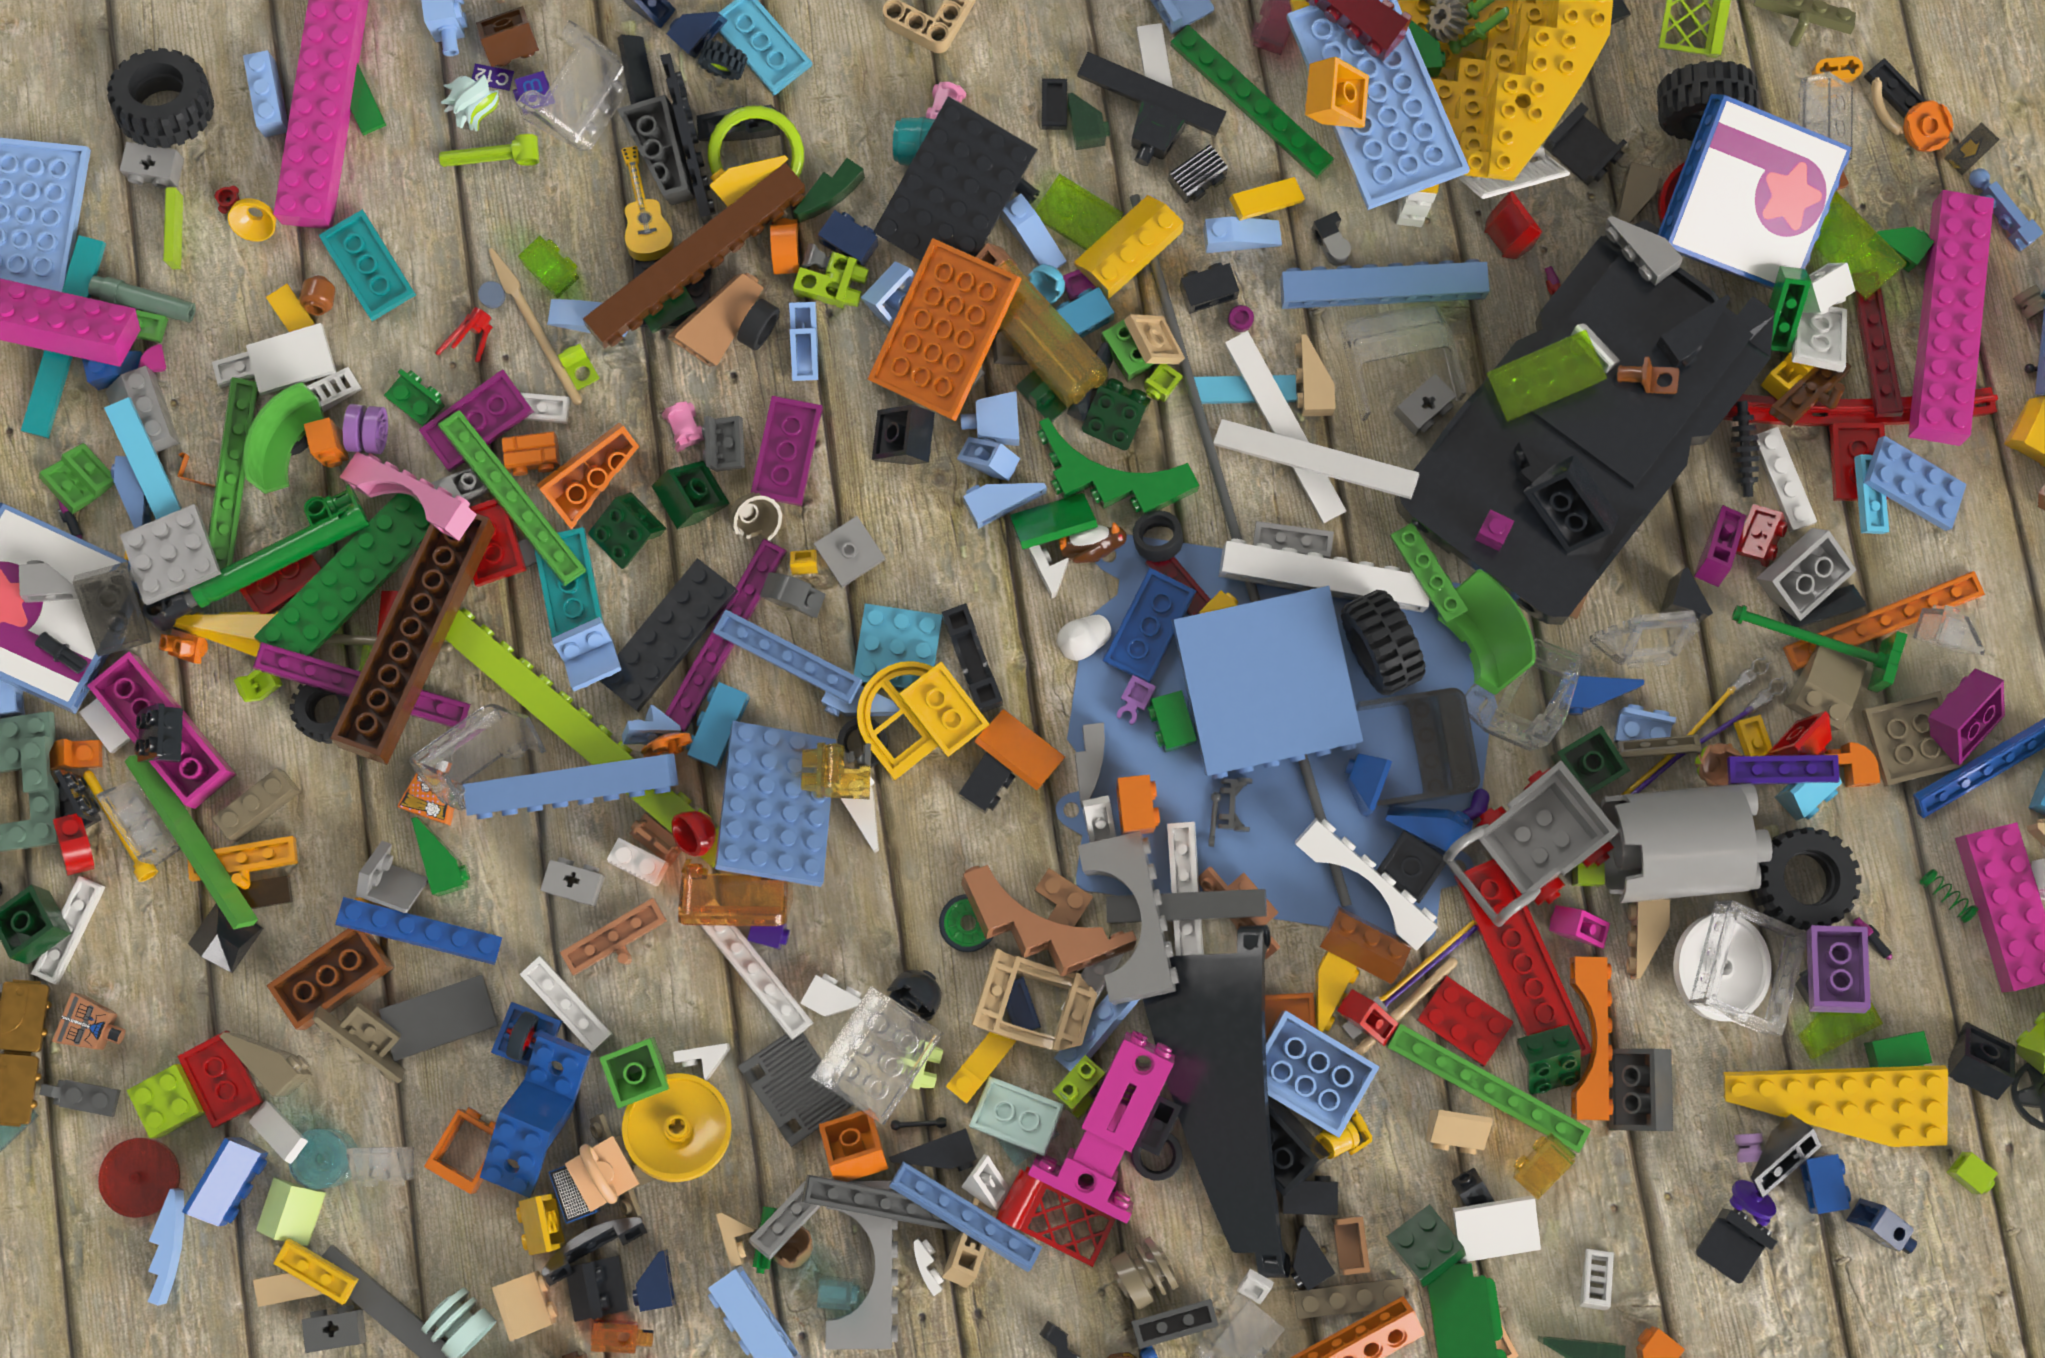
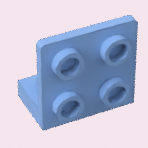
M1151 0L1171 34L1214 11V6L1210 0Z
M600 617L552 638L553 645L565 664L573 691L588 687L592 683L621 671L612 637Z

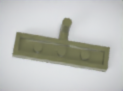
M1754 0V6L1799 19L1789 40V44L1794 47L1799 45L1809 22L1850 35L1855 27L1856 12H1852L1845 7L1839 8L1829 5L1822 0Z

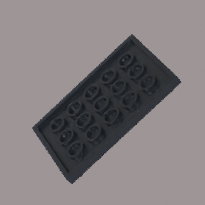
M948 96L877 223L874 233L922 261L932 238L976 257L982 250L1038 149Z

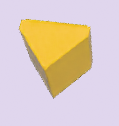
M815 549L790 552L792 575L818 573L817 552Z

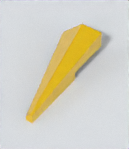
M196 612L194 615H184L176 619L174 627L256 657L260 643L255 640L254 636L276 614H260V612L204 614V612Z

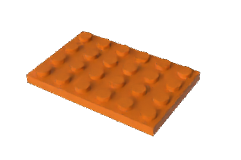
M932 238L868 380L956 421L1022 278Z

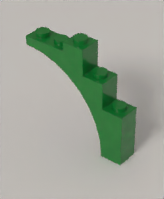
M1048 417L1039 421L1038 438L1042 445L1047 444L1051 453L1048 456L1053 467H1059V469L1053 471V480L1050 482L1056 495L1061 493L1063 499L1092 487L1093 489L1090 490L1091 496L1096 504H1101L1103 509L1131 496L1132 498L1129 501L1134 512H1140L1142 516L1150 511L1161 510L1198 492L1200 485L1188 463L1169 470L1151 473H1134L1111 469L1089 460L1073 449L1057 432Z

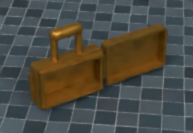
M13 979V982L6 981L3 983L0 999V1050H4V1054L0 1053V1125L20 1127L21 1124H29L31 1122L32 1110L38 1105L37 1101L34 1100L36 1083L41 1080V1074L38 1073L40 1059L36 1056H31V1052H40L42 1049L43 1037L48 1034V1030L45 1028L47 1010L52 1007V1003L49 1001L50 987L41 984V981Z

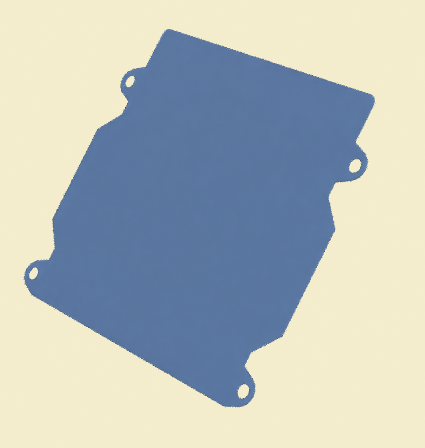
M1127 535L1125 544L1115 550L1116 558L1114 561L1105 562L1101 558L1098 562H1095L1103 571L1119 579L1117 595L1091 614L1104 616L1111 626V637L1106 644L1092 655L1078 662L1067 736L1068 742L1076 752L1085 751L1082 732L1083 725L1104 723L1105 743L1103 761L1097 784L1090 799L1109 796L1116 837L1121 836L1115 785L1117 778L1150 774V781H1155L1157 797L1153 800V808L1158 807L1160 823H1158L1153 833L1142 835L1144 838H1148L1150 842L1151 853L1147 855L1149 864L1153 863L1155 866L1157 879L1153 880L1155 890L1159 889L1160 894L1172 893L1167 824L1195 822L1198 875L1202 874L1208 867H1212L1229 886L1242 873H1245L1258 889L1266 890V898L1279 912L1273 919L1328 927L1338 906L1341 907L1329 863L1315 862L1295 844L1296 839L1315 819L1298 761L1290 762L1289 758L1279 760L1280 765L1264 768L1263 764L1253 766L1254 771L1238 774V769L1227 771L1228 776L1223 778L1252 779V783L1244 786L1237 794L1235 814L1245 827H1250V832L1218 829V824L1228 825L1229 822L1227 820H1218L1219 814H1229L1230 794H1220L1221 800L1218 802L1214 847H1210L1208 842L1213 806L1211 794L1214 792L1220 793V788H1230L1231 784L1220 783L1222 778L1212 779V775H1205L1198 740L1194 745L1169 752H1164L1163 746L1158 747L1155 738V732L1158 731L1156 721L1151 722L1147 707L1145 711L1137 708V719L1133 725L1129 724L1132 718L1129 712H1124L1120 719L1117 718L1118 710L1127 704V702L1121 700V697L1132 676L1102 660L1149 570L1145 565L1147 560L1140 556L1135 548L1133 535ZM1143 537V541L1152 546H1159L1168 542V540ZM1183 543L1181 550L1174 557L1210 599L1222 590L1225 594L1229 592L1239 602L1237 606L1251 603L1244 581L1218 577L1222 548ZM1452 582L1455 589L1461 584ZM1256 583L1261 600L1302 592ZM1332 597L1363 742L1356 743L1357 748L1342 751L1341 747L1332 748L1331 754L1316 757L1314 752L1307 754L1326 819L1336 828L1333 833L1340 839L1344 836L1356 846L1354 851L1360 857L1366 854L1376 863L1374 869L1377 870L1404 830L1385 820L1390 806L1450 809L1454 812H1461L1470 807L1475 790L1483 788L1494 695L1474 683V669L1469 657L1472 651L1466 641L1462 643L1446 625L1438 620L1439 613L1430 600L1429 607L1423 613L1401 609L1419 642L1426 666L1425 675L1422 680L1391 695H1381L1364 675L1350 648V643L1343 629L1341 610L1344 605L1354 600ZM1174 635L1150 683L1156 686L1151 699L1182 690L1196 736ZM1358 753L1392 761L1375 810L1367 817L1361 814L1346 782L1349 774L1344 773L1349 759H1355ZM1079 791L1069 793L1058 801L1056 805L1057 817L1063 825L1082 835L1081 845L1090 843L1083 808L1080 805ZM1069 802H1073L1079 807L1078 815L1073 818L1067 817L1063 811L1064 806ZM1412 834L1442 855L1445 854L1446 851ZM1462 850L1454 858V860L1463 861L1466 865V870L1474 867L1472 859ZM1079 855L1076 884L1079 888L1085 891L1118 896L1133 895L1127 886L1114 878L1102 875L1087 876L1082 870ZM1447 864L1421 902L1417 903L1415 901L1414 903L1421 910L1426 907L1436 917H1438L1441 889L1458 885L1454 878L1455 874L1452 873ZM1341 866L1352 905L1342 908L1401 938L1395 931L1392 913L1380 891L1359 873ZM1199 884V890H1200V892H1205V891H1203V889L1201 888V885ZM1436 930L1426 941L1431 940L1435 936Z

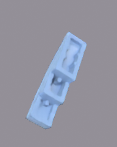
M180 1188L169 1190L149 1239V1242L159 1245L148 1272L158 1275L148 1299L149 1303L157 1306L167 1303L176 1277L182 1249L185 1216L182 1212L184 1208V1190Z

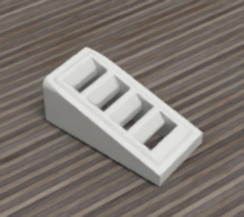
M349 367L307 386L315 395L318 394L320 396L323 412L362 390ZM344 377H346L351 386L347 389L341 381ZM337 383L341 392L337 393L332 385ZM326 388L328 389V391H329L330 394L332 395V396H330V397H328V398L326 397L325 393L323 392V390L326 389Z
M1593 1249L1585 1250L1580 1307L1598 1310H1608L1611 1307L1613 1252ZM1592 1259L1606 1261V1266L1591 1264ZM1591 1271L1605 1273V1276L1591 1275ZM1590 1282L1604 1285L1603 1288L1590 1287ZM1589 1294L1601 1295L1602 1300L1589 1298Z

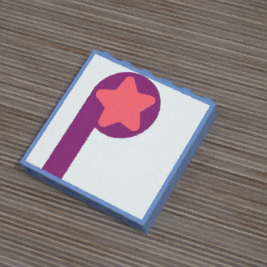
M3 503L0 508V680L76 714L90 690L87 685L96 679L142 598L129 561ZM31 560H40L49 564L78 589L81 599L25 603L20 597L19 565L27 564ZM43 632H47L63 645L68 644L70 646L69 649L85 659L88 665L83 672L77 674L61 662L53 661L51 655L35 646V641Z

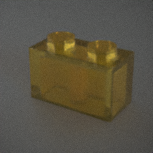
M1552 1133L1546 1138L1544 1136L1539 1137L1532 1146L1534 1150L1527 1157L1522 1155L1513 1166L1515 1168L1513 1178L1537 1200L1575 1163L1576 1154Z

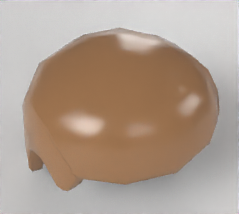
M802 1226L773 1256L774 1261L785 1268H797L805 1264L813 1250L810 1232Z

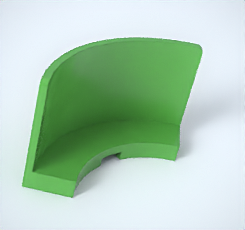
M303 382L294 384L275 395L260 410L249 429L244 447V472L247 481L264 494L290 486L288 479V466L292 455L290 452L295 443L299 442L306 434L304 424L325 419L319 398Z
M1478 569L1455 589L1468 611L1446 624L1439 614L1438 620L1446 625L1462 643L1466 641L1472 651L1469 657L1474 669V683L1496 695L1535 663V645L1529 625L1516 602L1496 580L1483 570Z

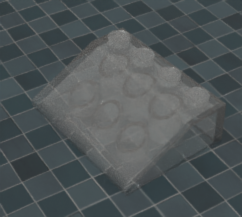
M871 986L811 1078L882 1125H885L944 1033Z

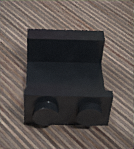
M1581 102L1548 136L1543 147L1589 186L1593 180L1599 182L1608 172L1606 167L1611 162L1615 165L1623 157L1625 152L1622 150L1627 141L1623 139L1618 145L1614 143L1585 117L1589 108Z

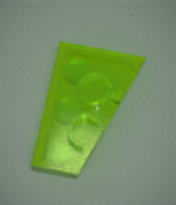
M1871 1001V1008L1866 1013L1819 1012L1797 1036L1809 1058L1815 1059L1882 1025L1883 1022Z

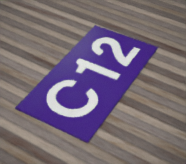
M475 63L471 79L477 81L482 75H485L488 87L510 91L514 71Z

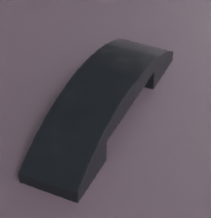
M636 1217L621 1218L599 1224L577 1235L561 1247L548 1261L541 1273L550 1287L574 1273L570 1266L574 1261L618 1237L624 1246L648 1232L641 1218Z

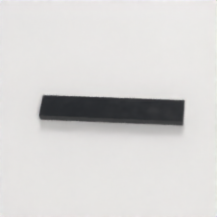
M1087 52L1077 73V77L1141 104V101L1145 100L1187 118L1186 124L1213 136L1217 135L1227 111L1090 52Z

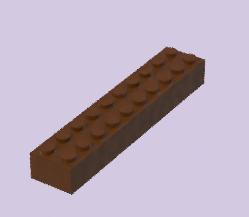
M477 514L459 541L440 532L430 523L330 737L338 748L388 765L494 534L495 528L488 517Z

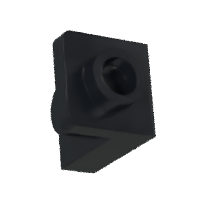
M1475 1168L1461 1173L1452 1180L1455 1189L1466 1206L1495 1202Z

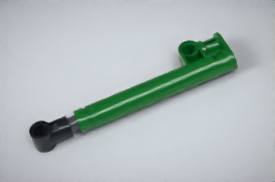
M348 484L345 491L333 497L331 495L325 498L321 496L311 497L304 505V512L310 526L220 569V575L190 587V590L186 592H178L150 605L144 604L142 613L156 630L167 631L174 626L176 619L192 612L193 607L199 605L201 608H204L213 601L216 602L369 526V521L355 491Z

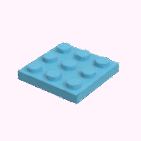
M865 604L854 675L867 684L877 672L895 663L915 661L934 667L942 615ZM903 675L889 681L895 688L906 689L918 680L920 676Z

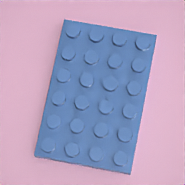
M738 721L732 722L715 861L716 870L818 887L822 886L824 882L836 739Z

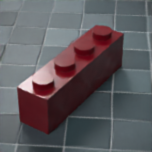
M1306 0L1310 5H1316L1321 9L1330 22L1339 24L1349 38L1358 40L1363 44L1371 56L1378 57L1382 61L1405 38L1412 16L1405 11L1401 15L1394 11V4L1389 0H1383L1382 2L1379 0Z

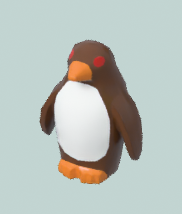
M1115 522L1112 523V527L1097 524L1098 527L1060 538L1059 544L1063 559L1069 558V561L1073 560L1077 564L1094 563L1124 545L1127 534Z

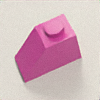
M1555 905L1554 913L1550 918L1549 931L1564 938L1604 949L1610 923L1581 909Z

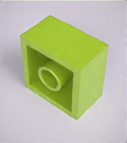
M174 1064L126 1090L150 1139L162 1138L205 1115L181 1064Z

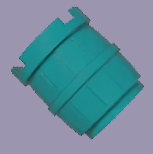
M908 117L896 121L893 133L894 161L900 165L910 166L935 119Z

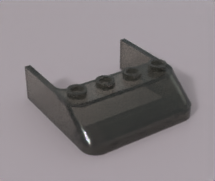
M1447 688L1359 701L1357 703V711L1404 705L1408 708L1422 782V794L1378 800L1375 809L1449 798L1471 793L1478 788L1480 773L1467 701L1461 690Z

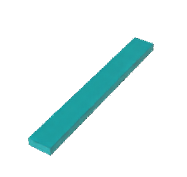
M78 235L62 292L86 298L91 297L88 287L91 278L98 274L106 246L104 241ZM44 350L21 427L22 432L49 439L73 356Z

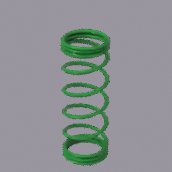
M1935 869L1926 873L1920 880V885L1924 886V888L1936 879L1942 878L1940 885L1932 895H1935L1943 887L1950 885V889L1940 901L1941 903L1952 894L1959 893L1949 910L1959 902L1967 900L1965 907L1957 915V918L1967 911L1961 918V921L1966 923L1976 915L1979 910L1976 905L1966 908L1969 903L1968 898L1958 901L1960 891L1950 893L1952 884L1948 883L1941 886L1944 877H1936L1938 872Z

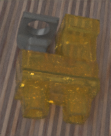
M817 743V749L802 750V767H816V773H802L801 790L816 791V798H824L826 796L831 798L870 800V743L864 745V754L857 758L854 756V752L846 753L843 745L835 743L827 745L825 743Z

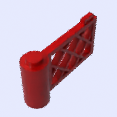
M1027 1166L1025 1171L1020 1169L996 1219L1093 1267L1116 1218L1028 1175L1030 1167ZM1046 1189L1057 1194L1059 1205L1047 1209L1044 1208L1042 1197ZM1061 1196L1069 1199L1070 1201L1063 1203ZM1077 1203L1081 1206L1084 1216L1069 1221L1065 1206ZM1039 1204H1040V1206H1041V1211L1036 1212V1210H1037V1208H1038V1206H1039ZM1061 1208L1066 1223L1051 1227L1046 1213ZM1085 1208L1094 1213L1087 1215ZM1043 1214L1048 1229L1040 1232L1029 1229L1028 1226L1032 1218ZM1100 1215L1108 1219L1104 1230L1093 1233L1089 1218ZM1085 1220L1090 1235L1075 1240L1071 1225ZM1067 1226L1072 1241L1061 1245L1055 1241L1052 1231ZM1049 1233L1051 1239L1043 1236V1234ZM1100 1236L1098 1242L1096 1243L1095 1237ZM1088 1239L1092 1240L1094 1250L1090 1259L1080 1255L1077 1243ZM1073 1245L1075 1252L1066 1247Z

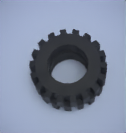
M299 684L297 689L300 691L298 694L293 693L291 698L295 700V703L290 704L289 708L294 712L290 716L292 721L296 722L295 727L303 732L302 734L317 742L332 744L330 737L349 697L309 685ZM326 696H337L339 711L335 718L327 723H318L315 718L317 703Z

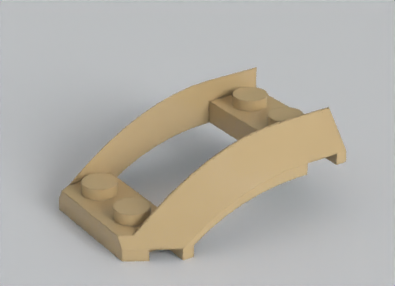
M995 949L988 963L989 968L975 1012L972 1014L971 1025L1019 1042L1053 1051L1081 1046L1097 997L1095 990L1081 977L1082 974L1071 973L1060 977L1056 968ZM1016 974L1045 984L1069 989L1055 1036L1035 1032L1002 1021Z

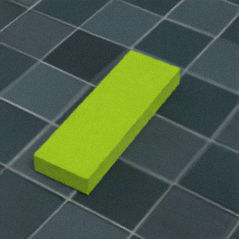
M167 187L165 189L163 261L171 269H181L183 195L175 187Z

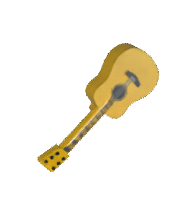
M638 147L622 148L621 152L629 169L635 196V202L625 207V216L628 223L625 231L627 251L635 260H657L673 249L674 239L672 230L662 216L659 202L655 199H645L638 167Z

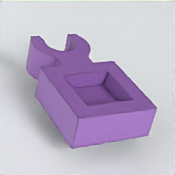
M1132 675L1121 697V700L1127 702V704L1118 710L1117 718L1120 719L1124 712H1129L1132 715L1129 724L1133 725L1137 719V708L1145 711L1156 686Z

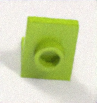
M580 343L565 349L561 354L557 355L577 391L600 379ZM580 367H586L590 371L588 379L584 381L578 380L575 377V372Z

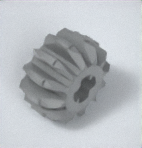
M1437 0L1436 7L1430 6L1431 13L1425 16L1429 21L1425 28L1432 37L1442 43H1449L1450 40L1457 41L1458 34H1465L1463 28L1469 25L1465 19L1470 13L1465 9L1466 6L1458 0Z

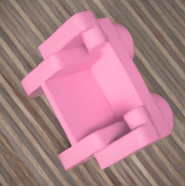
M951 82L935 84L932 91L935 100L933 107L927 109L926 118L936 119L948 96L961 103L967 93L960 85H955Z
M691 402L675 403L674 406L665 408L662 413L663 419H666L668 424L670 423L674 433L676 452L683 451L685 448L705 440L702 435V427L700 425L696 426L694 421L696 412Z

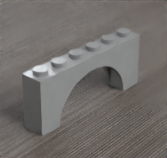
M1138 831L1078 845L1083 872L1087 876H1108L1123 883L1132 891L1141 913V935L1135 952L1121 968L1104 975L1109 1002L1117 1005L1175 992V984L1179 983L1176 967L1171 968L1169 957H1173L1171 942L1165 940L1164 931H1168L1165 915L1160 916L1158 905H1162V898L1159 889L1155 890L1153 880L1157 879L1154 864H1149L1147 854L1151 853L1149 839L1144 838L1141 832Z
M892 1180L849 1181V1183L895 1191L889 1187ZM826 1207V1209H833L848 1214L864 1228L874 1250L875 1274L868 1295L856 1309L844 1316L826 1320L825 1349H892L893 1342H898V1325H893V1314H898V1297H893V1286H898V1269H893V1258H898V1241H893V1230H898V1220Z

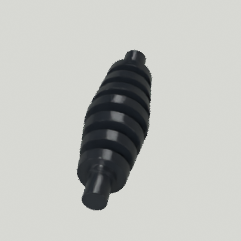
M1738 401V413H1736V416H1732V422H1738V426L1732 427L1731 432H1739V436L1731 437V443L1739 442L1740 447H1732L1730 449L1731 453H1740V457L1732 458V462L1741 463V468H1734V472L1742 474V478H1736L1737 484L1741 483L1743 497H1754L1753 485L1754 482H1758V477H1752V472H1759V466L1752 467V462L1760 461V456H1751V452L1760 451V445L1750 446V441H1757L1759 438L1758 435H1750V431L1757 430L1756 425H1749V420H1755L1754 415H1750V412H1748V401Z

